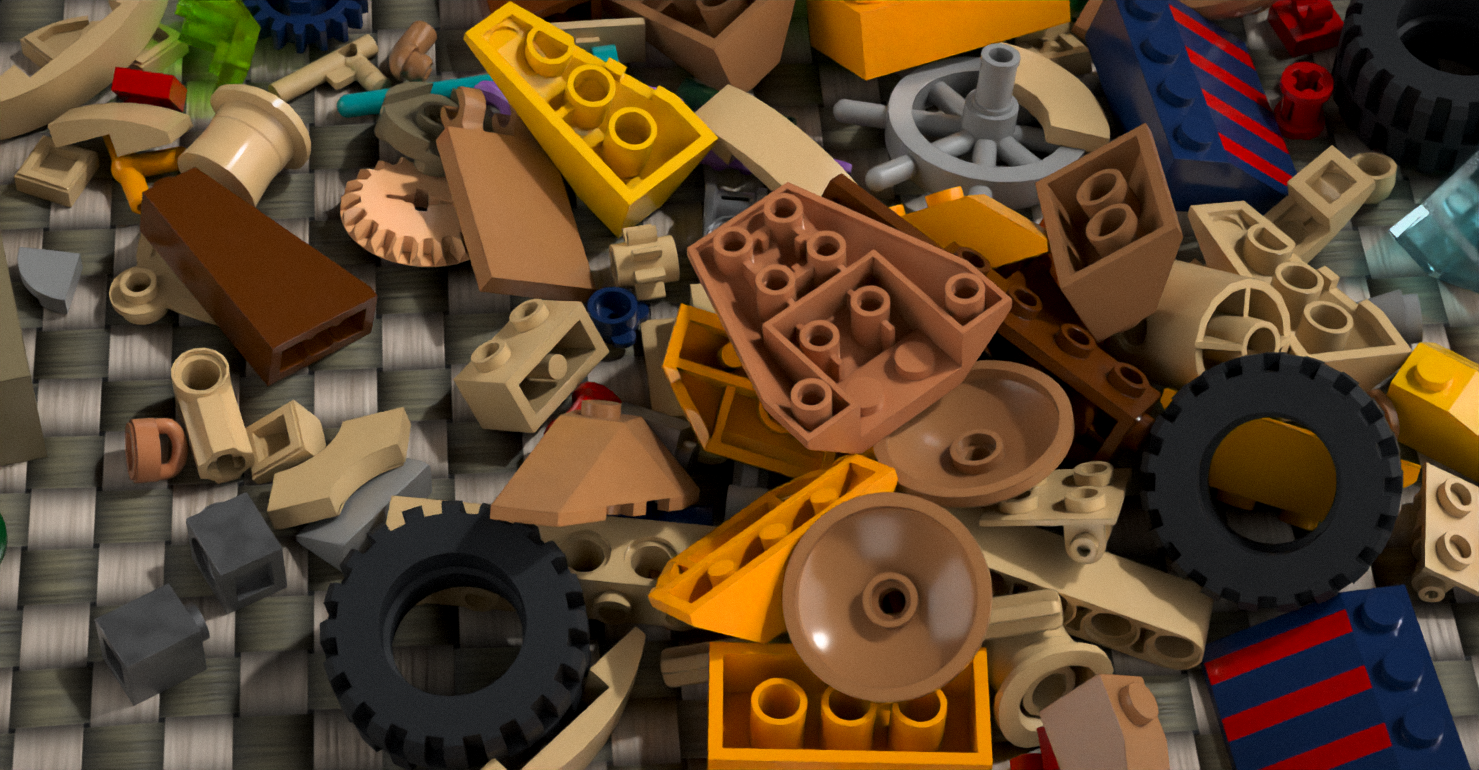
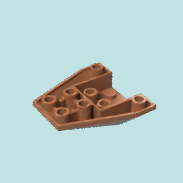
M789 182L783 184L687 247V256L763 408L808 450L852 454L864 453L959 386L1012 308V298L967 260Z

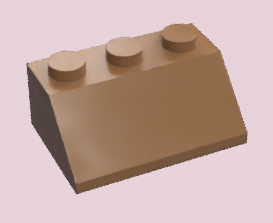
M1144 123L1035 182L1060 289L1097 342L1117 332L1132 329L1142 319L1156 312L1183 238L1152 132L1148 125Z

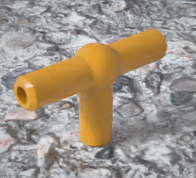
M104 135L102 137L112 160V176L122 185L131 211L135 214H141L142 192L149 189L144 177L179 171L177 165L178 157L186 148L177 146L117 157L110 135Z

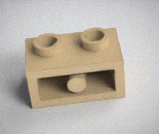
M539 298L525 301L511 312L509 316L510 321L491 340L480 345L472 353L471 362L453 380L482 429L535 433L608 354L609 350L582 302L542 300Z

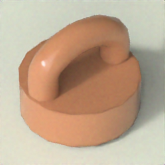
M152 417L130 419L126 423L125 457L130 480H133L134 483L159 482V480L174 478L181 472L187 460L188 442L185 431L178 422L169 418ZM159 434H167L172 444L171 458L166 464H161Z

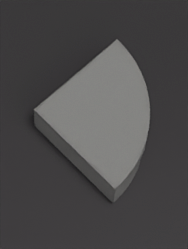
M19 247L17 257L18 268L25 287L32 295L39 299L40 305L57 313L68 314L83 269L81 254Z

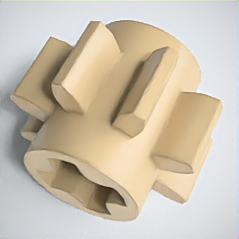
M651 224L622 228L624 242L609 245V260L615 287L631 288V293L636 297L637 302L666 297L664 283L679 281L680 276L678 254L672 235L657 237L656 225Z

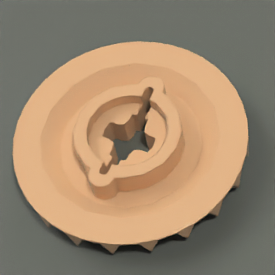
M401 156L394 165L386 161H378L374 170L368 168L360 169L355 180L347 181L345 193L341 197V221L349 236L365 250L385 260L416 267H443L470 260L446 176L435 177L424 174L416 169L414 162H410ZM415 207L427 208V211L415 210Z

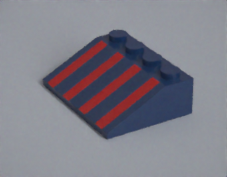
M1103 0L1084 38L1119 135L1122 136L1144 123L1151 130L1175 211L1188 212L1190 205L1245 201L1263 216L1288 196L1287 182L1297 172L1245 42L1179 0Z
M1405 584L1339 592L1337 596L1320 604L1317 601L1299 608V610L1290 611L1205 645L1204 656L1200 665L1232 770H1471Z

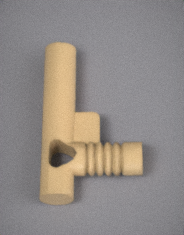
M365 34L275 81L268 86V90L287 103L325 82H328L334 89L338 90L357 81L367 91L391 88V81L368 60L376 56L379 50L372 36Z

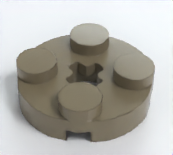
M406 82L391 87L387 91L374 129L375 135L383 142L389 143L399 152L413 158L414 166L420 172L435 177L446 176L435 140L445 129L441 121V108L444 105L459 107L456 89L452 88L450 98L431 93L434 83ZM487 106L483 130L494 133L492 126L494 113Z

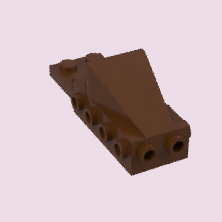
M841 173L830 180L821 197L967 260L1012 298L1011 310L977 361H1009L1032 367L1051 377L1065 391L1073 411L1074 437L1067 455L1056 469H1074L1075 466L1081 463L1091 461L1108 462L1114 468H1122L1117 462L1126 448L1135 453L1151 434L1150 431L1156 420L1149 414L1162 394L1149 385L1147 377L1139 369L1128 363L1118 362L1099 348L1043 263L1034 258L1005 279L991 269L989 261L978 251L968 247H961L955 241L945 248L941 247Z

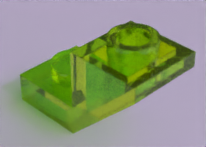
M178 0L174 14L184 17L178 41L212 53L207 72L217 75L212 94L219 86L225 84H243L250 68L261 28L241 0Z

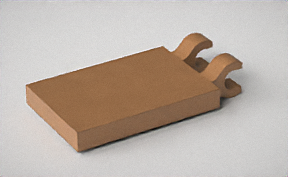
M459 86L456 89L459 107L444 105L441 108V121L445 129L435 141L479 291L557 301H578L584 304L597 289L560 171L509 101L511 115L495 113L492 117L494 133L486 132L483 130L486 111L484 93L480 89Z

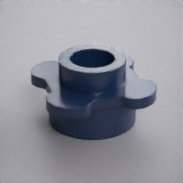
M621 287L602 288L593 293L588 300V314L604 343L613 344L616 348H628L636 342L635 331L637 327L649 318V308L644 302H637L636 297L630 291Z

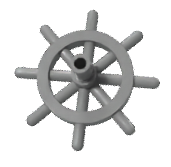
M1000 42L985 46L981 51V57L943 59L894 72L902 79L893 89L888 105L842 99L833 107V115L841 123L885 129L886 147L892 160L871 168L867 172L865 182L867 187L873 191H882L909 179L930 194L961 186L964 196L985 194L1012 210L1024 209L1040 205L1035 182L1090 152H1086L1084 149L1047 143L1043 128L1031 127L1038 124L1039 121L1027 109L1019 105L1017 99L1012 95L1017 67L1021 59L1020 53L1014 47ZM1088 76L1080 80L1096 98L1102 94L1103 88L1097 76ZM935 105L945 114L923 110ZM923 135L941 137L942 139L930 143ZM1030 151L1048 153L1051 155L1040 160ZM1005 163L1010 166V167H998V166H1001V165H1003V164H1005Z

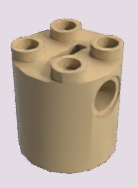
M1174 260L1156 312L1142 319L1132 329L1117 332L1110 336L1108 355L1118 362L1128 363L1136 367L1147 377L1150 383L1181 389L1185 384L1201 375L1202 372L1228 360L1265 352H1286L1287 354L1291 341L1290 314L1282 295L1267 281Z

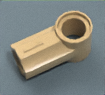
M205 347L193 348L175 359L171 368V378L177 414L184 424L200 479L213 480L217 484L240 479L243 472L255 465V459L232 388L229 364L225 357L216 350Z

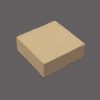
M43 135L14 176L17 191L71 208L100 167L98 153L73 144L55 148L53 139Z

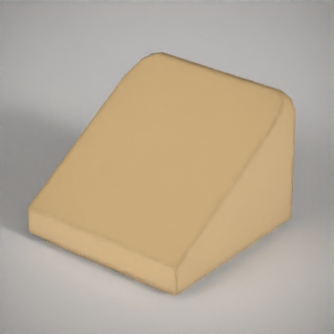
M295 400L290 401L245 428L255 459V465L250 467L252 480L257 484L272 482L275 473L290 469L309 460L326 447L320 420Z

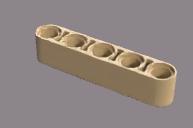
M942 507L955 516L969 530L981 548L989 567L993 597L1052 588L1057 590L1061 599L1063 609L1062 625L1070 635L1169 669L1186 670L1196 667L1202 662L1214 602L1212 598L1200 592L1203 588L1202 586L1106 551L1097 562L1081 564L1071 559L1067 554L1063 536L1035 526L980 527L979 519L984 508L962 509Z

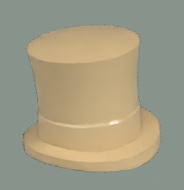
M225 84L219 86L211 95L210 104L216 113L211 123L178 157L177 165L181 173L194 167L198 168L256 208L271 181L283 168L295 170L301 168L306 163L311 153V140L308 130L299 115L289 104L276 95L258 87L245 84Z
M1063 625L1057 630L985 640L981 647L987 648L988 683L997 693L993 707L995 722L1006 740L1017 747L1032 748L1040 746L1037 728L1044 726L1039 715L1040 710L1097 674H1113L1114 670L1110 659L1097 645L1083 642L1076 643Z

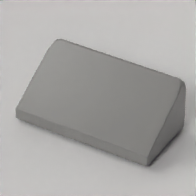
M406 458L404 466L381 473L359 487L347 499L339 516L308 523L296 535V542L342 572L339 565L349 551L356 549L364 554L371 547L367 533L382 522L386 524L392 495L426 499L432 493L431 467L423 461Z

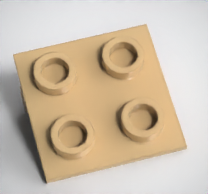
M1091 461L1081 463L1075 466L1074 469H1055L1047 478L1025 493L998 504L985 506L979 519L980 527L1063 526L1065 549L1069 557L1081 564L1095 563L1104 555L1106 542L1111 535L1113 525H1116L1132 477V468H1114L1108 462Z
M1426 462L1422 465V486L1413 498V508L1417 512L1416 525L1412 531L1414 540L1412 554L1418 562L1416 563V571L1412 575V587L1418 592L1421 600L1431 603L1443 600L1445 593L1455 586L1479 597V487Z

